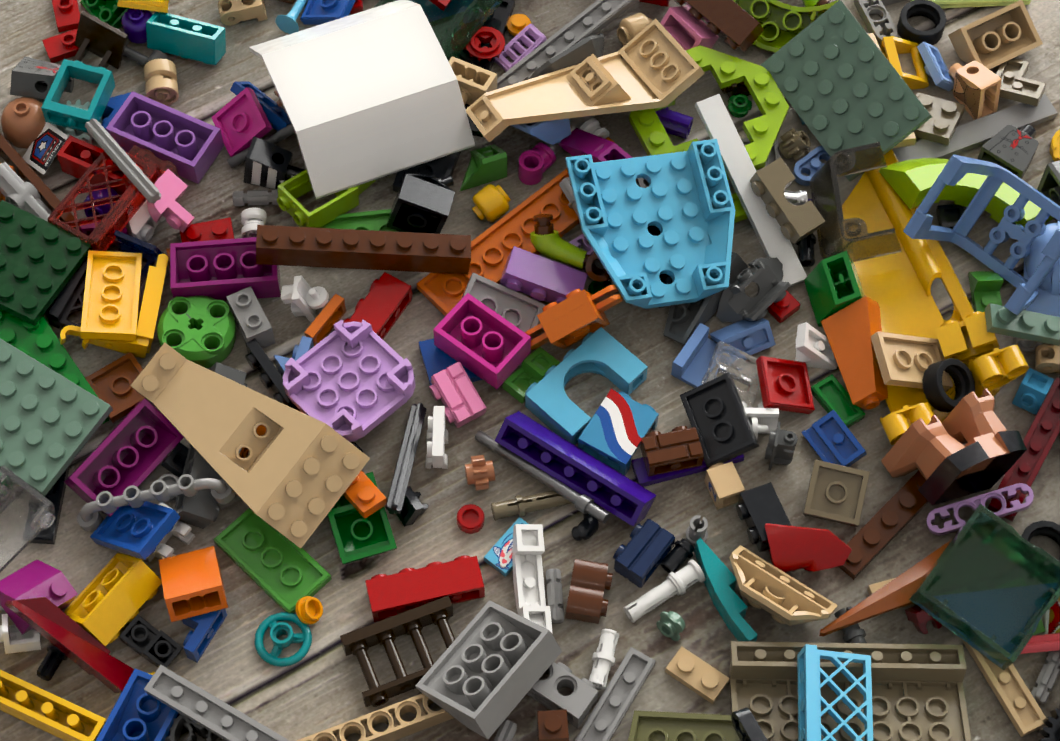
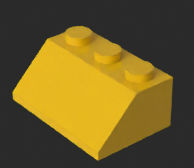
M117 553L69 605L64 613L106 647L107 644L117 639L122 627L139 613L138 609L156 595L162 580L141 559Z

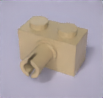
M453 56L448 61L458 80L464 106L465 104H473L484 93L497 90L496 73Z

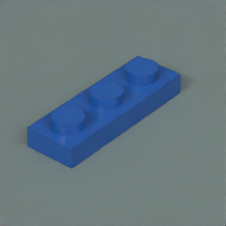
M249 81L233 83L230 91L235 95H238L246 87L254 90L269 122L273 124L272 127L276 131L291 124L285 109L281 106L279 107L276 102Z

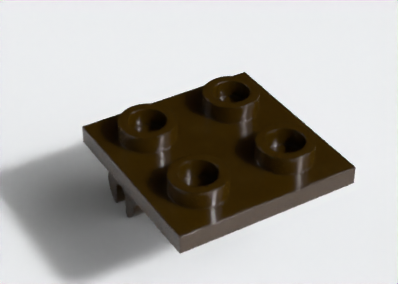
M83 11L80 15L74 44L79 50L72 61H82L87 52L90 51L102 58L98 67L107 68L111 65L119 69L128 35L101 21L96 16Z

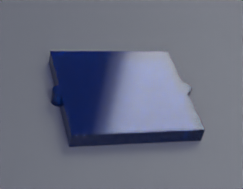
M115 230L113 234L122 244L154 257L156 260L159 254H165L157 246L118 230Z

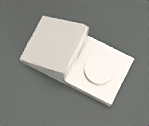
M807 322L799 324L797 327L795 361L806 362L807 367L829 370L837 369V362L827 337Z

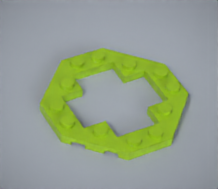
M701 45L685 50L704 72L711 71L720 89L729 87L734 83H745L763 116L743 122L742 128L750 141V144L744 146L755 169L764 168L789 109L788 103L770 72L763 66ZM676 99L663 108L631 111L629 122L647 156L687 151L692 142L698 141L696 138L674 146L655 111L675 105Z

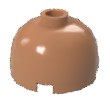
M20 97L7 104L1 115L2 131L7 141L9 140L18 148H29L46 124L41 109L43 102L31 97Z

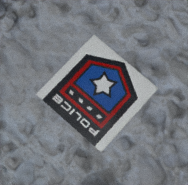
M46 122L42 132L31 143L23 159L44 175L68 138V135Z

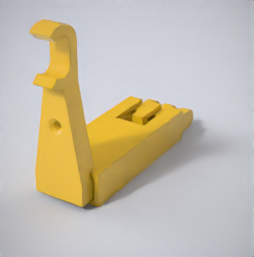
M166 254L158 255L155 267L149 266L137 322L136 341L83 339L81 346L84 349L87 348L88 344H93L125 354L132 352L134 356L145 358L146 353H150L168 263V256ZM65 326L60 333V344L62 345L66 342L67 335L81 337V327Z

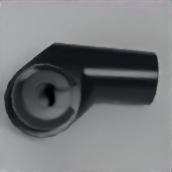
M588 513L583 514L584 520L578 526L572 528V537L576 541L589 539L599 528L598 519Z

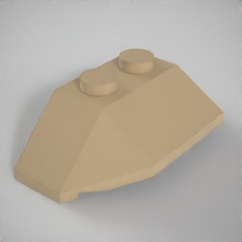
M741 545L729 557L741 596L746 598L753 607L762 608L772 614V618L779 623L792 626L827 619L838 606Z

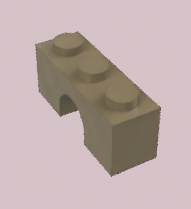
M780 157L757 171L750 179L753 192L758 197H761L766 204L768 214L775 218L781 226L780 229L784 237L788 240L790 239L794 245L818 230L825 220L811 200L803 205H793L787 201L784 190L796 178Z

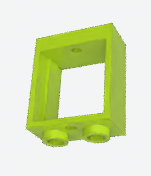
M307 169L277 186V203L283 211H287L299 227L321 228L333 221L337 216L345 214L359 205V188L355 186L334 193L337 196L336 198L309 213L296 200L312 190Z

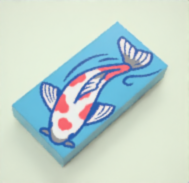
M520 517L484 556V561L505 577L513 569L514 525L528 524Z

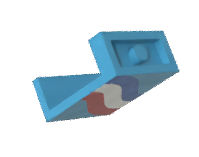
M611 388L578 438V448L625 476L630 469L631 458L641 444V438L645 437L651 428L655 430L657 427L659 413L647 404H640L634 401L627 393L617 392Z

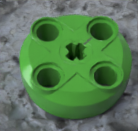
M207 296L175 297L168 303V307L159 318L157 335L160 347L165 342L187 360L205 368H211L216 362L221 363L231 353L236 339V325L233 314L225 301Z

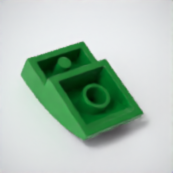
M373 472L366 473L365 475L377 487ZM342 495L327 514L342 565L397 549L385 507L364 519L345 496Z

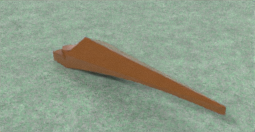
M993 520L981 523L972 529L967 528L820 630L819 636H826L872 617L915 603L916 601L913 599L934 597L967 586L1001 578L1023 566L1025 558Z

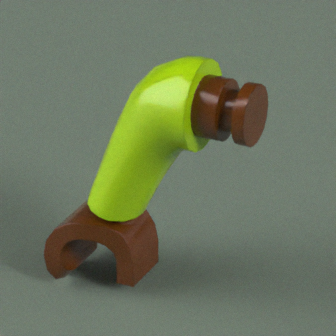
M552 214L534 216V221H537V224L534 225L535 231L530 233V239L538 252L564 264L580 269L585 267L587 275L594 281L610 280L606 269H600L595 265L594 260L598 259V256L594 251L589 255L586 250L574 246L559 236V232L554 230L553 224L550 223L553 220Z

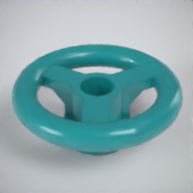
M288 612L276 613L267 617L259 625L255 634V648L258 655L268 664L278 667L291 666L302 660L308 653L312 643V633L310 627L302 623L296 614ZM279 621L295 623L299 626L302 633H293V629L288 623ZM268 628H270V637L274 644L270 654L266 651L263 644V637ZM281 635H287V638L284 640L278 639ZM303 643L299 651L287 658H279L282 650L290 646V644Z

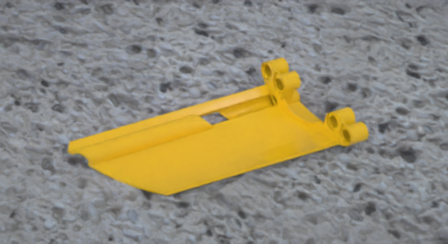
M891 149L865 170L843 205L821 231L820 236L829 257L844 251L848 252L855 264L864 295L879 304L882 332L938 339L935 328L950 320L962 322L974 310L940 242L930 239H912L903 232L919 206L909 209L879 172L880 168L899 162L893 149ZM936 278L942 280L954 305L953 314L947 321L943 319L931 295V285ZM1018 344L1002 349L997 347L992 352L962 361L972 373L975 381V394L978 398L983 394L982 391L985 388L994 397L1002 386L1020 377L1029 369ZM951 378L953 387L945 392L949 398L954 400L956 391L954 381ZM887 385L888 398L885 400L891 413L883 418L880 417L879 420L891 445H895L910 425L921 418L928 425L931 417L936 415L942 423L950 412H940L933 408L926 399L923 389Z

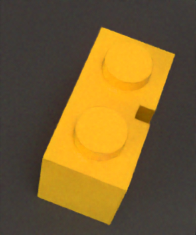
M973 312L964 318L962 322L950 320L935 328L945 359L954 358L962 362L992 352L994 348L998 347L1000 349L996 334L987 332L985 312Z

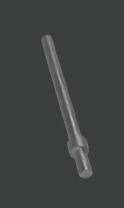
M480 430L476 433L475 440L575 504V508L583 514L588 513L602 523L609 519L610 514L595 505L594 500L587 495L578 494L554 477L495 442L494 438Z

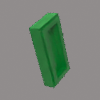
M833 374L811 387L812 395L825 411L829 413L834 409L848 428L864 419L865 413L863 410L852 403L849 393Z

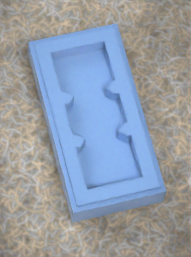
M922 42L917 48L925 63L924 69L926 73L933 79L936 86L946 91L952 90L954 80L949 75V70L938 48L929 43Z

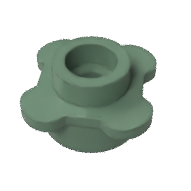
M674 611L661 612V619L656 623L658 629L664 636L671 638L673 641H678L680 639V632L685 628L683 618Z

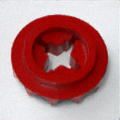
M487 26L478 27L467 35L465 41L466 50H468L471 57H477L479 62L482 59L491 61L493 57L499 58L500 53L504 51L505 38L495 28ZM481 43H490V47L484 46L481 48Z

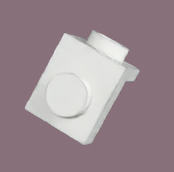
M2 614L0 643L4 642L5 654L41 650L40 633L33 628L22 635L15 624L9 625L8 614Z

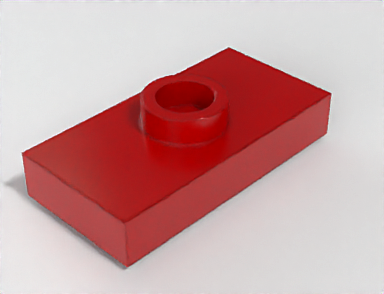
M52 0L58 31L64 32L77 29L80 20L78 0Z
M78 28L42 40L51 63L76 55L79 48L74 44Z

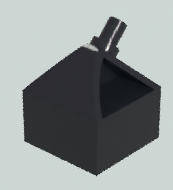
M406 174L393 202L386 227L399 232L440 234L449 216L455 191L449 188L454 185L453 178L447 176L440 179L439 177L433 178L422 174Z

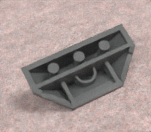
M602 33L588 36L548 60L535 70L531 77H526L523 81L579 64L592 54L596 58L602 57L605 36Z

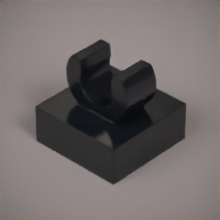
M410 486L407 487L402 511L399 514L396 513L404 527L413 525L418 516L424 514L428 508V504L422 505L419 501L421 493L414 492Z

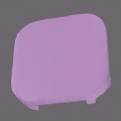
M340 320L333 324L335 330L299 359L295 361L291 357L287 361L283 374V386L290 401L302 413L326 423L346 440L354 442L367 435L404 405L413 395L416 384L413 368L407 358L403 359L372 330L370 323L362 320V323L355 321L344 323L343 320Z

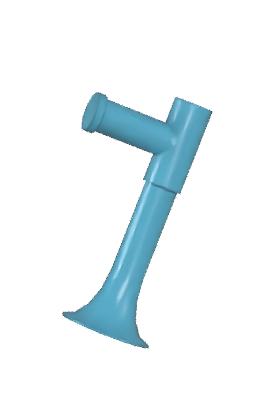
M297 0L287 15H278L275 22L283 32L292 34L299 31L296 20L308 0Z

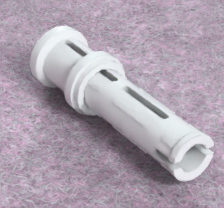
M690 559L687 562L688 565L676 573L670 572L666 577L667 580L623 607L631 622H636L643 615L649 613L676 594L678 596L685 594L686 589L698 581L701 583L705 581V575L697 562Z

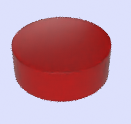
M468 504L459 509L457 525L460 530L473 534L483 528L485 516L479 506Z

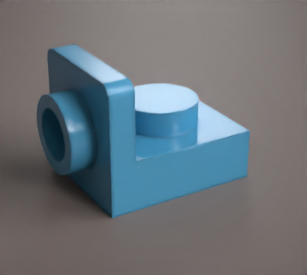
M1029 368L1012 401L1013 405L1036 415L1054 379Z

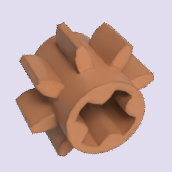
M484 455L471 456V464H465L467 484H474L476 491L489 489V482L495 481L493 461H485Z

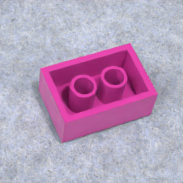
M469 293L433 329L434 345L457 362H460L464 367L495 389H498L531 353V337Z

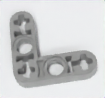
M854 0V4L869 33H874L879 47H881L883 37L897 36V29L885 6L905 0H870L869 3L867 0ZM879 14L882 19L876 21L871 19L869 15Z

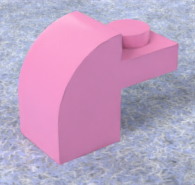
M167 169L154 184L161 194V199L155 203H149L147 200L148 211L156 223L164 216L172 228L179 229L184 233L195 218L177 202L186 191L188 185Z

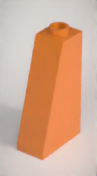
M864 296L822 320L821 323L852 403L864 410L876 408L880 405L881 401L888 398L887 385H884L871 336L877 331L882 332L880 307L878 302Z

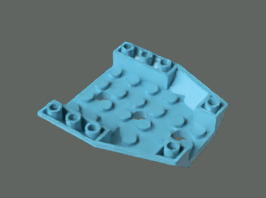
M717 139L694 141L688 150L683 152L594 163L591 154L565 158L582 232L626 303L644 309L692 303L729 287L735 206ZM636 179H645L648 182L649 187H639L636 183ZM656 226L661 234L658 236L651 235L647 227ZM668 274L672 278V284L662 283L659 275Z

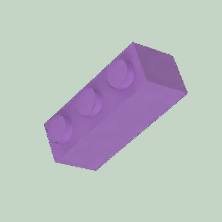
M514 246L507 258L499 284L516 292L519 291L530 295L535 300L549 303L557 302L558 304L567 299L566 295L576 289L582 291L588 275L582 271Z

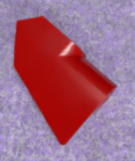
M771 523L764 525L770 547L769 552L772 565L785 573L799 569L814 572L842 566L852 551L847 544L827 529Z

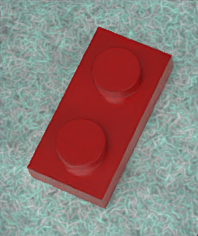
M231 217L191 224L184 233L180 231L182 243L235 239Z

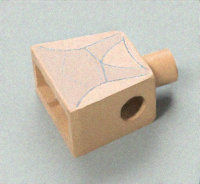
M972 61L965 66H962L960 63L953 64L948 72L954 78L953 95L960 104L965 105V110L976 120L997 112L1002 79L978 61Z

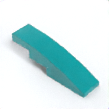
M699 538L696 541L694 554L697 564L705 575L706 580L703 582L714 606L738 641L756 642L758 634L744 619L748 606L734 592L737 583L736 577L708 545Z

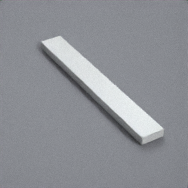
M720 94L696 102L695 108L710 139H717L725 171L766 256L770 258L777 257L783 264L782 282H789L791 286L803 282L807 275L790 240L784 237L777 220L768 214L766 204L751 188L750 179L757 171Z

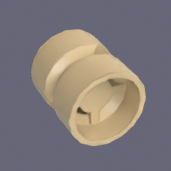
M161 58L146 63L144 66L146 97L166 106L174 104L179 98L176 65L168 59Z

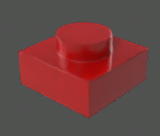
M785 290L787 294L782 300L777 303L773 302L767 308L768 312L780 324L797 312L801 305L787 290Z

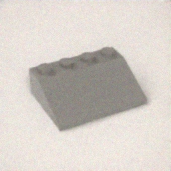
M489 600L415 686L420 692L467 728L489 739L560 655L562 650L550 630Z

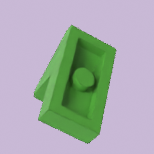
M974 271L968 273L974 312H985L984 308L989 303L1002 305L1000 289L1004 281L998 273L994 271Z

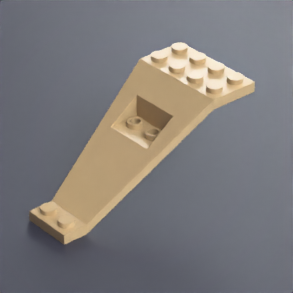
M655 19L618 52L598 58L592 54L579 64L484 93L466 109V113L488 142H491L509 125L663 108L694 84L705 72L661 23Z
M165 342L130 385L155 405L257 516L299 548L303 547L370 460L366 454L326 423L187 360ZM259 425H263L266 428V432L262 436L256 433V428ZM242 447H246L249 451L248 456L245 458L239 456V450Z

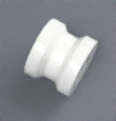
M596 118L587 120L579 128L604 139L609 137V131L606 128H601Z

